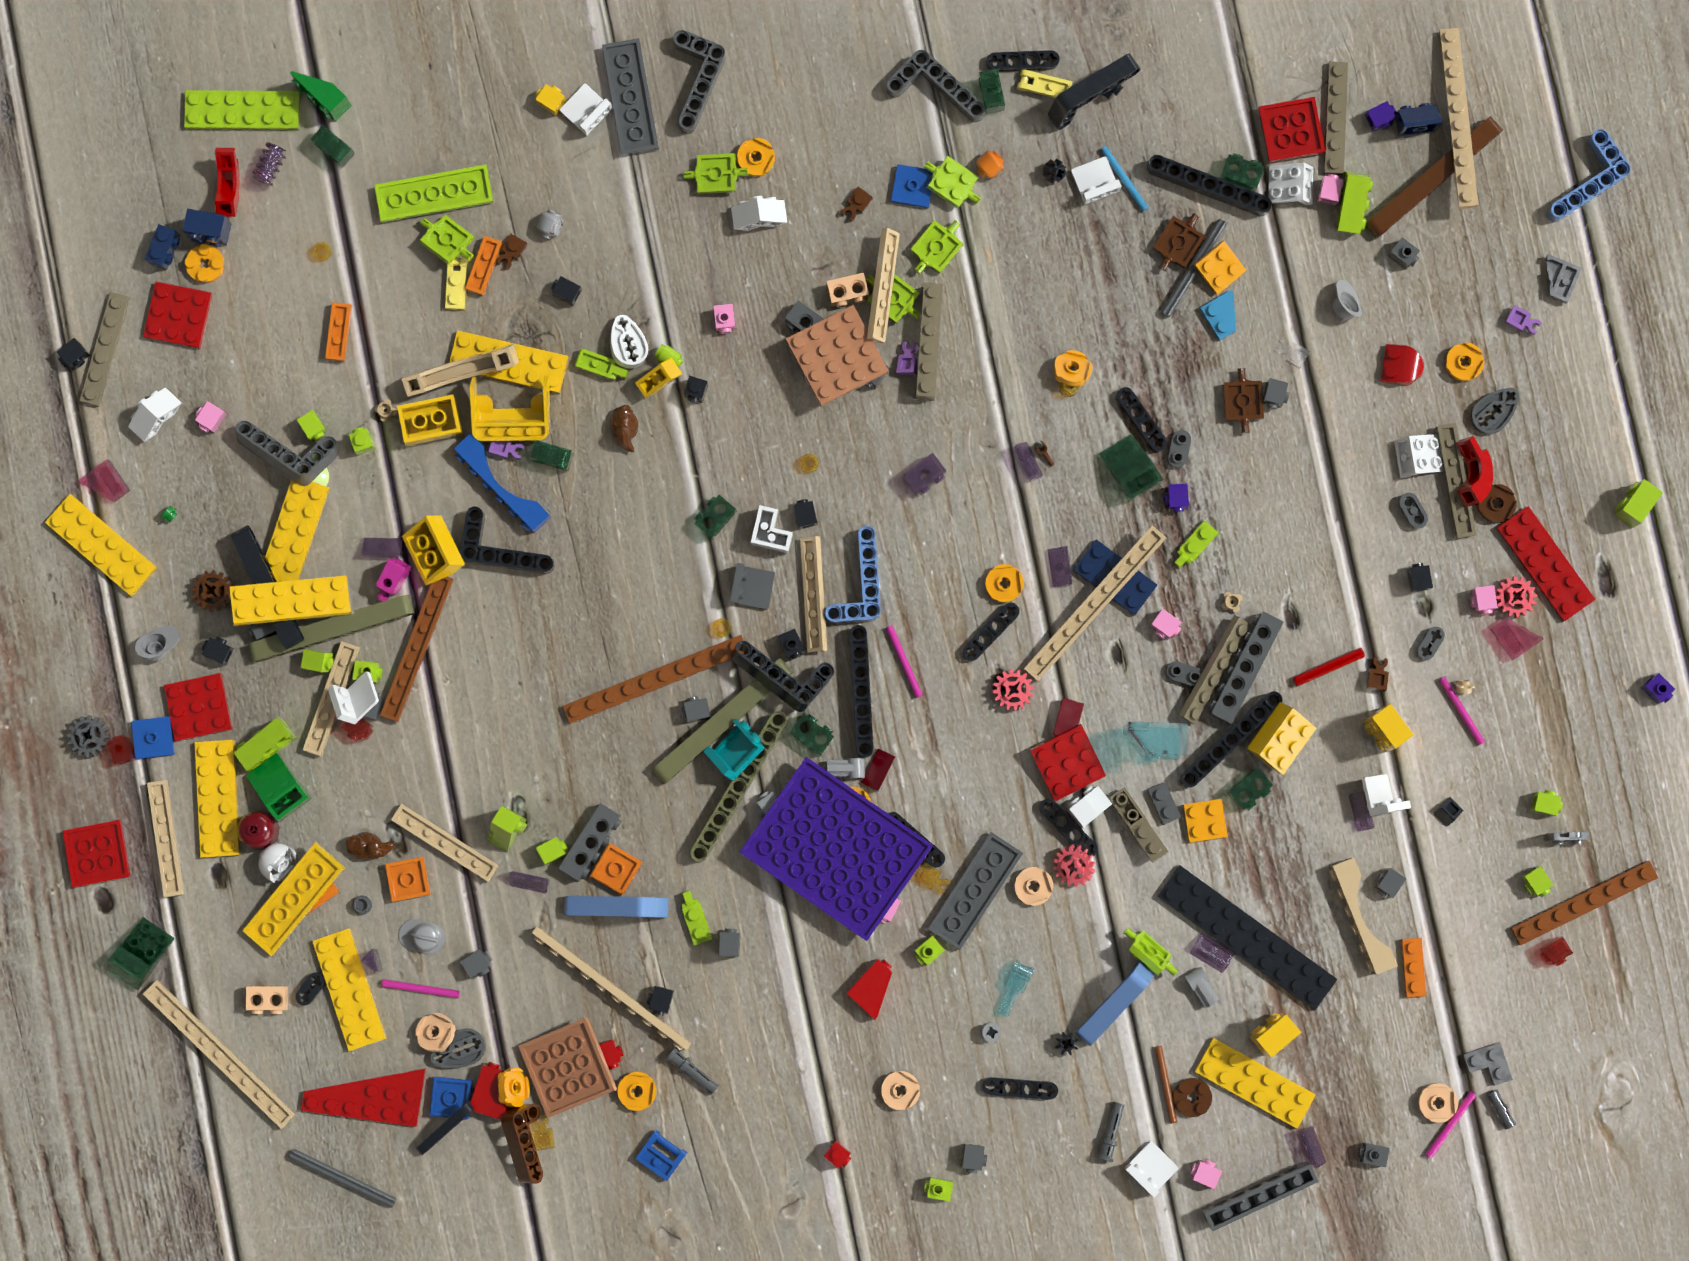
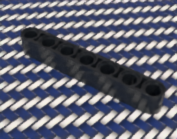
M1153 155L1148 161L1147 171L1149 174L1254 215L1265 216L1272 207L1270 198L1161 155ZM1158 162L1161 168L1154 169L1151 163ZM1174 168L1179 174L1172 176L1169 170ZM1193 175L1196 178V182H1189L1187 176ZM1211 182L1214 188L1211 190L1207 189L1204 183ZM1229 189L1232 195L1225 196L1222 190ZM1240 196H1247L1249 202H1241ZM1260 202L1265 203L1266 206H1267V209H1266V210H1261V209H1259L1258 203H1260Z
M246 525L231 533L233 543L253 584L277 582L250 526ZM296 620L272 622L286 650L304 641Z
M855 625L850 630L856 752L861 758H868L872 755L874 749L868 641L865 627ZM857 629L862 630L864 636L861 639H856L853 636V632ZM858 648L863 649L865 655L863 658H856L854 651ZM860 667L866 670V675L861 678L855 675V670ZM858 687H865L867 694L860 697L856 694V690ZM866 706L868 713L865 716H860L857 713L858 707ZM861 725L869 727L867 735H861L858 732V728ZM862 744L869 745L870 752L868 754H862L859 751V747Z
M1272 691L1257 702L1181 774V785L1185 788L1196 786L1273 713L1278 704L1283 701L1281 694ZM1271 695L1277 698L1275 706L1270 705L1268 702V698ZM1258 708L1263 711L1262 719L1255 717V709ZM1242 722L1249 724L1250 729L1248 732L1241 730L1240 724ZM1228 735H1233L1236 738L1234 745L1227 743L1226 738ZM1214 748H1219L1222 751L1220 758L1213 756L1212 751ZM1200 761H1205L1208 764L1206 771L1199 769L1198 764ZM1186 774H1191L1194 777L1193 784L1189 785L1185 782Z

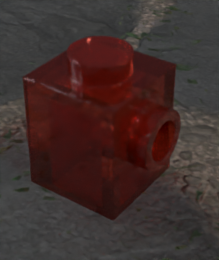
M363 718L356 724L345 721L341 727L348 732L347 736L355 742L358 739L362 742L364 739L368 740L373 733V725Z
M118 735L113 737L111 742L107 743L114 765L119 766L137 760L135 759V753L129 737Z
M1559 936L1539 948L1542 952L1540 957L1545 964L1548 963L1549 965L1559 966L1567 961L1566 957L1573 954L1563 936Z

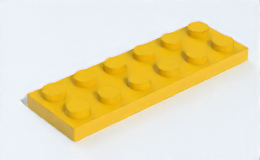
M457 330L450 362L514 343ZM514 344L519 359L517 365L480 375L543 390L545 376H549L550 392L560 394L569 356Z
M291 480L265 556L277 582L300 579L330 487L315 482L301 486Z
M72 494L67 496L45 522L132 597L157 569L153 563Z
M347 576L229 587L234 626L351 614Z
M234 740L195 742L200 858L240 855Z
M317 842L314 843L243 929V932L270 956H273L346 867Z
M348 928L314 940L313 945L348 1051L387 1039L351 929Z
M1212 1038L1194 1071L1298 1129L1316 1094L1215 1038Z

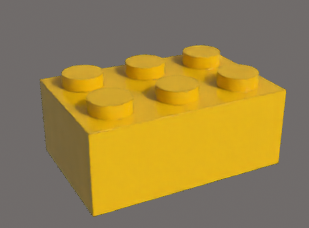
M454 395L397 406L406 446L463 435L457 401Z
M1280 702L1247 749L1270 769L1284 775L1317 728L1294 708Z
M1391 704L1380 708L1363 721L1365 723V730L1369 735H1374L1377 739L1375 743L1381 751L1385 750V752L1394 750L1414 736Z
M1273 1013L1266 1019L1267 1023L1264 1026L1259 1025L1251 1031L1252 1036L1249 1038L1264 1056L1272 1058L1302 1032L1287 1014Z

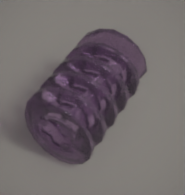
M267 142L265 145L268 149L262 150L265 156H259V160L262 163H256V167L259 170L254 169L252 173L255 176L252 177L261 183L273 186L269 179L277 178L273 172L280 171L276 165H283L279 159H286V156L283 154V151L286 152V150Z

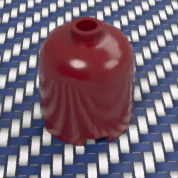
M251 812L240 820L238 836L247 847L263 850L277 842L280 827L271 814Z

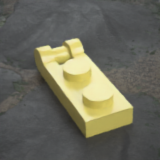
M1021 70V80L1017 84V89L1056 98L1060 93L1072 86V81L1029 70ZM1028 79L1034 80L1033 85L1027 84Z
M465 257L455 258L449 265L447 264L445 308L448 310H465V287L467 281V259ZM454 266H461L460 271H454Z

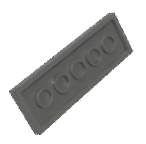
M639 38L603 44L602 48L621 155L625 156L659 150Z
M990 832L928 927V930L961 950L1021 858L1023 852Z

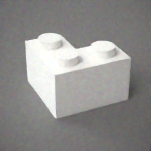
M754 196L750 201H740L737 206L731 207L734 230L749 231L760 226L776 227L787 223L784 200H776V197L763 199L762 196Z
M164 388L159 392L156 390L148 399L143 398L137 404L138 409L130 417L132 420L128 427L145 442L158 433L163 422L173 417L182 403L168 389Z
M759 505L751 545L789 554L793 532L775 528L779 513L778 509Z
M1098 786L1095 788L1089 787L1083 792L1085 796L1082 799L1077 797L1068 804L1070 808L1066 811L1080 828L1085 827L1112 805Z

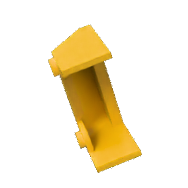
M549 376L544 378L543 394H537L532 398L531 408L493 409V401L488 395H477L476 377H472L469 388L472 434L475 439L479 441L543 440L548 436L550 423Z

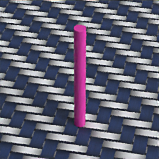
M893 625L886 628V631L915 698H919L923 694Z
M1442 677L1439 679V682L1477 744H1483L1485 740L1446 677Z
M385 979L382 981V987L452 998H459L460 995L458 990Z
M1471 1091L1468 1093L1456 1113L1450 1118L1425 1153L1429 1158L1432 1159L1476 1097Z

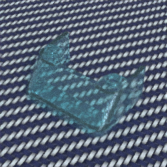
M1128 722L1123 726V735L1138 754L1145 758L1146 762H1157V759H1179V755H1187V723Z

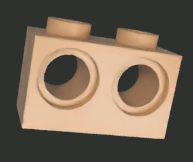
M864 273L827 281L832 307L842 308L850 302L859 304L869 298ZM859 285L863 288V291L857 294L852 291V288ZM836 290H842L844 296L837 298L833 293Z
M247 986L246 1010H251V1014H263V1010H271V1014H282V1010H288V986ZM255 995H259L262 998V1002L258 1006L253 1003ZM274 995L281 997V1003L278 1006L272 1002Z

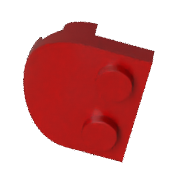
M1386 344L1381 382L1408 386L1422 376L1424 361L1414 348L1406 345Z

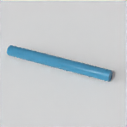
M1103 147L1100 150L1102 154L1107 157L1109 164L1142 212L1146 211L1149 208L1108 147Z

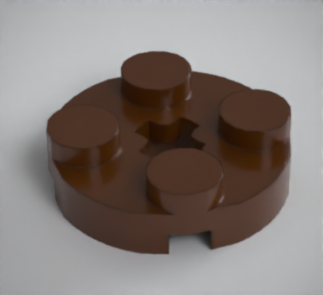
M1495 484L1492 485L1488 496L1478 504L1477 510L1486 520L1493 523H1501L1514 514L1517 501L1509 487ZM1498 498L1502 506L1495 508L1492 501H1496Z
M1186 1078L1175 1087L1173 1102L1177 1110L1183 1115L1198 1117L1205 1114L1210 1108L1212 1092L1209 1086L1202 1080ZM1191 1092H1195V1095L1198 1096L1194 1103H1190V1099H1187Z

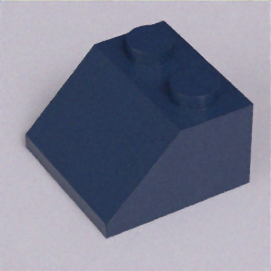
M1430 103L1420 104L1415 108L1402 106L1395 115L1398 136L1436 132L1442 123V118L1436 105H1430Z

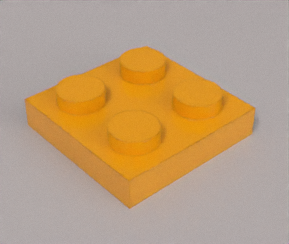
M1221 241L1193 264L1217 295L1247 271L1225 241Z
M1222 799L1183 805L1189 843L1228 837Z

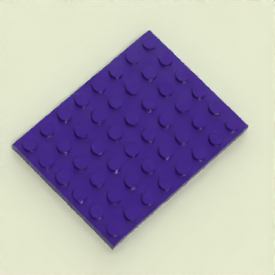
M806 757L745 843L740 853L858 936L868 941L933 845Z

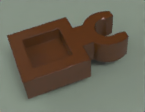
M858 186L847 200L850 206L845 207L841 215L844 216L846 212H851L852 216L849 221H854L856 212L859 211L862 214L873 200V197Z
M510 234L501 248L505 254L497 259V263L500 265L503 260H507L506 269L509 270L512 266V259L518 260L528 245L527 242Z
M1376 656L1373 658L1372 666L1374 669L1370 668L1368 670L1366 689L1382 692L1387 690L1389 672L1384 671L1388 664L1387 658L1383 660L1382 665L1377 663Z

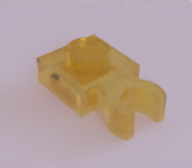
M926 862L915 878L930 889L936 885L941 893L946 892L941 888L942 883L951 884L948 879H940L939 876L942 872Z
M544 1115L545 1121L542 1124H539L537 1121L534 1122L538 1130L533 1131L537 1151L556 1148L553 1129L546 1128L549 1123L546 1115Z

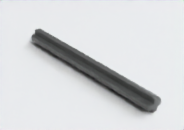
M1222 219L1217 220L1161 311L1163 316L1167 318L1171 316L1198 272L1193 264L1213 248L1226 227L1227 223Z
M293 1149L289 1155V1159L390 1208L396 1203L395 1197L296 1149Z

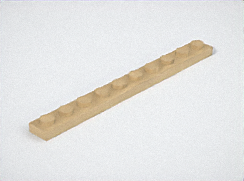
M1459 28L1440 29L1459 209L1478 208Z
M1152 525L1024 669L1039 681L1164 542L1166 537Z
M539 927L534 929L532 933L535 937L533 939L541 945L546 943L551 947L549 951L557 957L562 955L566 958L564 962L573 969L575 966L581 970L580 974L587 980H590V978L597 982L595 986L603 992L608 990L612 993L611 998L620 1004L622 1001L628 1005L626 1009L633 1015L637 1013L643 1017L641 1021L646 1025L657 1027L659 1029L657 1033L665 1039L670 1037L674 1040L672 1044L681 1051L683 1048L687 1050L692 1044L690 1041Z
M156 980L143 993L158 1010L281 1129L296 1115L159 980Z

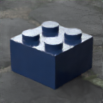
M187 208L183 232L192 242L202 244L205 241L210 242L212 246L221 247V245L227 246L232 224L225 215Z

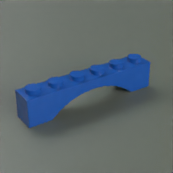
M471 433L454 448L457 452L455 456L462 463L466 461L470 465L468 470L475 477L479 475L483 479L481 483L488 490L492 488L497 493L494 497L501 504L505 502L510 507L508 511L515 518L519 516L523 520L520 524L528 532L532 530L535 533L551 518L537 501L516 497L497 483L488 466L486 449Z

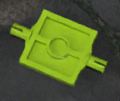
M734 153L697 155L695 171H684V179H696L698 194L736 192L737 176H748L749 170L748 168L736 167V155Z
M949 156L938 167L929 161L925 164L924 168L932 173L931 181L926 188L957 209L967 198L976 204L981 199V197L972 192L973 185L978 176Z
M444 215L434 224L426 218L421 220L420 225L428 230L420 239V244L449 265L460 255L468 261L473 258L474 254L466 248L474 240V236L447 215Z
M934 220L914 244L910 251L920 259V263L914 268L918 274H921L926 266L933 268L941 274L963 247L964 243L954 234L961 225L959 222L957 223L954 220L947 228Z
M894 274L889 319L897 324L904 315L909 313L917 320L921 313L913 308V304L920 293L896 274ZM869 275L866 281L874 287L875 278ZM873 292L867 299V302L872 304Z
M1128 927L1123 932L1132 940V945L1128 950L1136 959H1140L1151 972L1159 975L1165 969L1173 977L1179 970L1170 964L1172 955L1144 930L1136 934Z

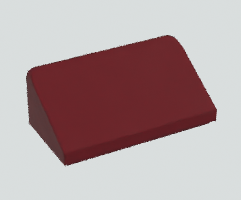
M1067 698L1062 699L1053 735L1057 736L1079 725L1084 703Z
M878 749L861 783L879 791L896 756Z

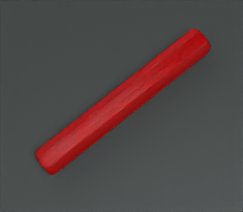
M1358 648L1295 676L1293 681L1296 686L1303 685L1364 658L1365 653L1362 648Z

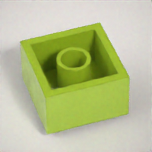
M1645 479L1640 482L1636 481L1627 489V497L1623 500L1621 499L1615 506L1617 511L1614 515L1634 528L1644 521L1663 492Z

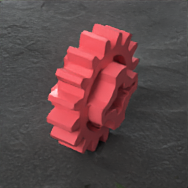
M1513 576L1512 581L1506 578L1505 583H1499L1501 589H1496L1495 592L1499 594V596H1496V600H1499L1497 607L1502 606L1501 613L1507 611V617H1511L1514 614L1515 618H1518L1520 613L1522 616L1527 615L1526 610L1529 612L1533 610L1530 605H1536L1537 602L1533 601V598L1537 597V594L1532 593L1536 589L1535 587H1529L1531 581L1525 583L1524 577L1517 580V576ZM1510 585H1520V587L1513 588L1512 586L1510 587ZM1520 592L1517 597L1518 600L1512 602L1514 594ZM1525 592H1527L1528 600L1525 597ZM1517 605L1518 607H1521L1522 609L1516 610V609H1512L1511 607Z
M1010 669L1009 674L1003 671L1002 678L1000 676L996 677L999 683H993V686L997 687V690L992 691L993 694H997L994 700L1001 701L1000 707L1004 704L1007 705L1006 710H1009L1010 706L1013 707L1014 711L1017 710V706L1023 709V703L1029 704L1030 701L1027 698L1034 695L1030 693L1034 686H1029L1032 679L1026 680L1027 674L1020 675V670L1013 673V670ZM1011 677L1018 678L1014 682H1009L1008 680H1006L1007 678ZM1019 683L1016 689L1018 693H1013L1007 697L1010 691L1008 687H1014V685L1016 686ZM1023 683L1026 687V694H1024L1021 690V685ZM1001 685L1005 688L1004 697H1002L1000 692ZM1012 698L1020 700L1016 703L1008 702Z
M1071 844L1069 849L1065 846L1062 851L1056 854L1058 857L1053 861L1057 863L1053 867L1054 870H1058L1056 877L1061 876V882L1068 881V886L1074 883L1075 887H1078L1080 883L1085 885L1087 880L1089 881L1092 878L1091 874L1095 872V869L1091 867L1096 863L1090 860L1093 855L1088 856V849L1082 851L1081 845L1076 849L1074 844ZM1073 854L1072 857L1065 858V856Z

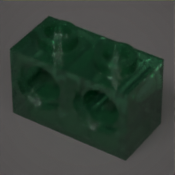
M998 68L979 72L978 80L985 113L990 114L1004 111L1005 101Z
M324 125L311 138L316 147L342 168L355 154L351 147Z
M1229 154L1220 179L1255 192L1265 166H1262L1256 160H1245L1239 154ZM1235 164L1239 170L1233 172L1230 170L1229 165ZM1247 171H1254L1256 177L1250 178L1247 175Z
M535 440L530 459L532 462L569 472L574 453L572 450Z
M720 495L717 497L713 496L707 503L709 507L704 512L700 511L694 518L696 520L694 525L711 540L717 536L737 512V509ZM719 504L726 507L725 512L722 514L715 511L716 506ZM705 519H711L713 521V526L710 528H705L703 526V521Z
M803 714L790 731V734L821 756L834 739L833 731L825 725L823 727L819 726L816 723L818 720L812 715L808 714L806 716ZM802 723L810 724L811 730L808 733L800 731ZM818 734L826 736L827 740L824 744H818L815 741Z
M1258 767L1229 790L1227 794L1241 811L1244 809L1249 811L1257 804L1255 802L1260 796L1264 798L1271 792L1270 788L1273 784ZM1256 779H1260L1263 782L1261 790L1254 787ZM1245 791L1248 794L1247 802H1242L1239 799L1240 792Z

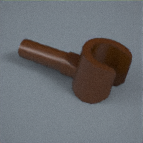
M1041 441L1043 444L1041 449H1038L1034 444V449L1037 453L1042 454L1049 465L1053 466L1054 462L1048 455L1046 444Z

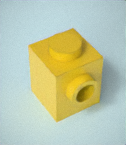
M545 84L543 88H539L535 95L537 104L557 116L561 107L566 102V98L561 94V90L554 85L550 87Z

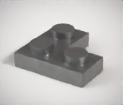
M1500 1042L1462 1054L1468 1073L1487 1068L1493 1086L1513 1080Z

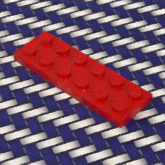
M1529 506L1496 528L1563 622L1596 600Z

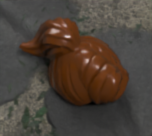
M623 405L614 409L610 420V429L620 447L628 452H634L631 439L637 435L638 420L633 414L631 407Z
M369 832L352 835L346 839L347 852L356 859L363 861L384 857L395 845L394 841L381 842L378 836Z

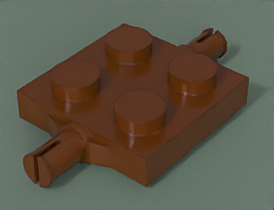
M1192 213L1188 222L1181 221L1173 216L1154 245L1153 250L1164 257L1159 266L1163 271H1166L1171 262L1185 269L1203 241L1205 235L1194 227L1199 218L1195 213Z
M1239 368L1237 369V381L1223 383L1225 421L1241 422V433L1244 434L1245 429L1246 433H1250V421L1264 419L1262 381L1246 379V368H1242V371Z

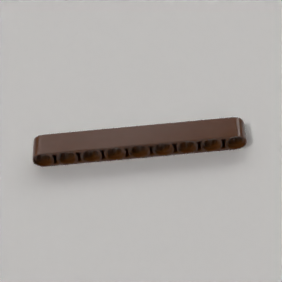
M1491 116L1471 132L1473 156L1503 131ZM1452 149L1366 222V226L1376 238L1383 235L1455 173Z

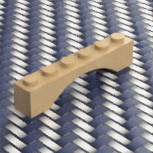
M514 344L408 374L402 378L407 397L462 379L513 367L519 363Z
M1350 858L1330 866V877L1338 885V889H1336L1340 900H1344L1346 905L1344 907L1347 918L1352 920L1353 925H1351L1353 934L1359 937L1361 943H1358L1361 953L1367 957L1368 961L1365 963L1369 972L1377 975L1398 967L1391 948L1374 937L1362 919L1358 905V888L1361 873L1355 858Z

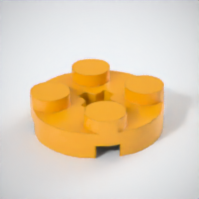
M761 138L745 141L737 153L739 167L748 168L750 176H764L773 168L775 163V154L771 144ZM759 153L761 160L754 162L751 155Z
M202 244L194 247L188 253L185 259L186 270L195 281L211 283L222 275L224 258L215 247ZM208 259V260H209V262H208L209 267H208V268H206V267H202V268H201V267H200L201 264H202L201 261H202V260H205V261H206V260Z
M1472 343L1457 344L1447 353L1445 368L1453 378L1459 381H1470L1476 378L1484 368L1483 353ZM1467 357L1468 363H1470L1469 366H1462L1460 359Z
M1075 350L1066 351L1065 354L1058 355L1053 368L1055 379L1069 386L1082 387L1091 376L1092 363L1091 361L1089 363L1086 359L1087 356L1082 352ZM1075 366L1076 371H1072L1069 368Z
M1009 564L997 565L986 577V591L993 600L1001 603L1012 602L1019 597L1023 590V576L1016 568ZM1003 578L1010 582L1006 589L999 585Z
M509 1068L499 1073L498 1099L501 1104H505L508 1107H521L525 1104L523 1102L525 1099H528L530 1094V1083L528 1077H524L521 1073L524 1072L522 1069Z
M637 1071L626 1075L620 1081L617 1092L621 1103L627 1109L641 1111L653 1103L656 1098L657 1088L653 1078L644 1072ZM636 1086H640V1089L643 1090V1093L639 1094L638 1097L632 1092V1089H635Z

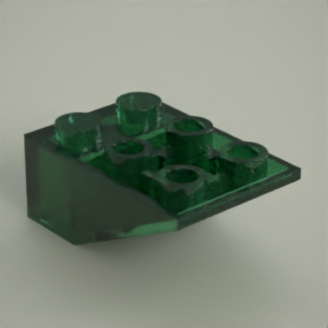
M1132 434L1099 453L1128 502H1131L1163 481L1154 463Z
M143 917L108 959L106 969L139 990L175 938Z

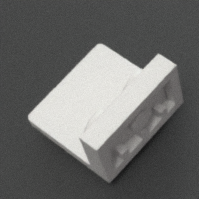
M583 84L561 107L560 112L588 136L613 108L606 98L603 100L587 84Z
M1107 157L1099 158L1071 170L1084 205L1120 192L1122 187L1119 179L1115 180Z
M1304 162L1270 166L1269 198L1272 204L1298 201L1304 205H1312L1313 167Z
M1437 434L1408 436L1394 441L1400 478L1444 471Z
M367 671L348 689L332 685L328 689L337 719L356 724L379 701L370 672Z
M1387 774L1362 778L1370 816L1411 808L1410 800L1402 802L1401 798L1393 800Z
M1150 1141L1124 1169L1152 1197H1155L1159 1193L1158 1190L1179 1168Z

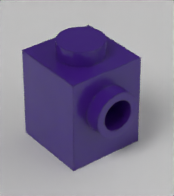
M1386 101L1368 110L1364 116L1373 132L1380 128L1385 130L1393 125L1392 122L1396 119V110L1393 105Z
M1168 484L1167 493H1164V504L1168 505V510L1173 509V512L1178 513L1184 512V509L1189 507L1188 484Z
M1660 673L1654 674L1641 687L1657 704L1668 702L1673 697L1672 692L1675 690Z

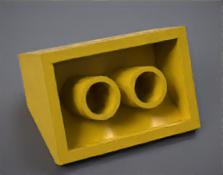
M425 516L402 535L425 585L453 575L465 565L442 516Z

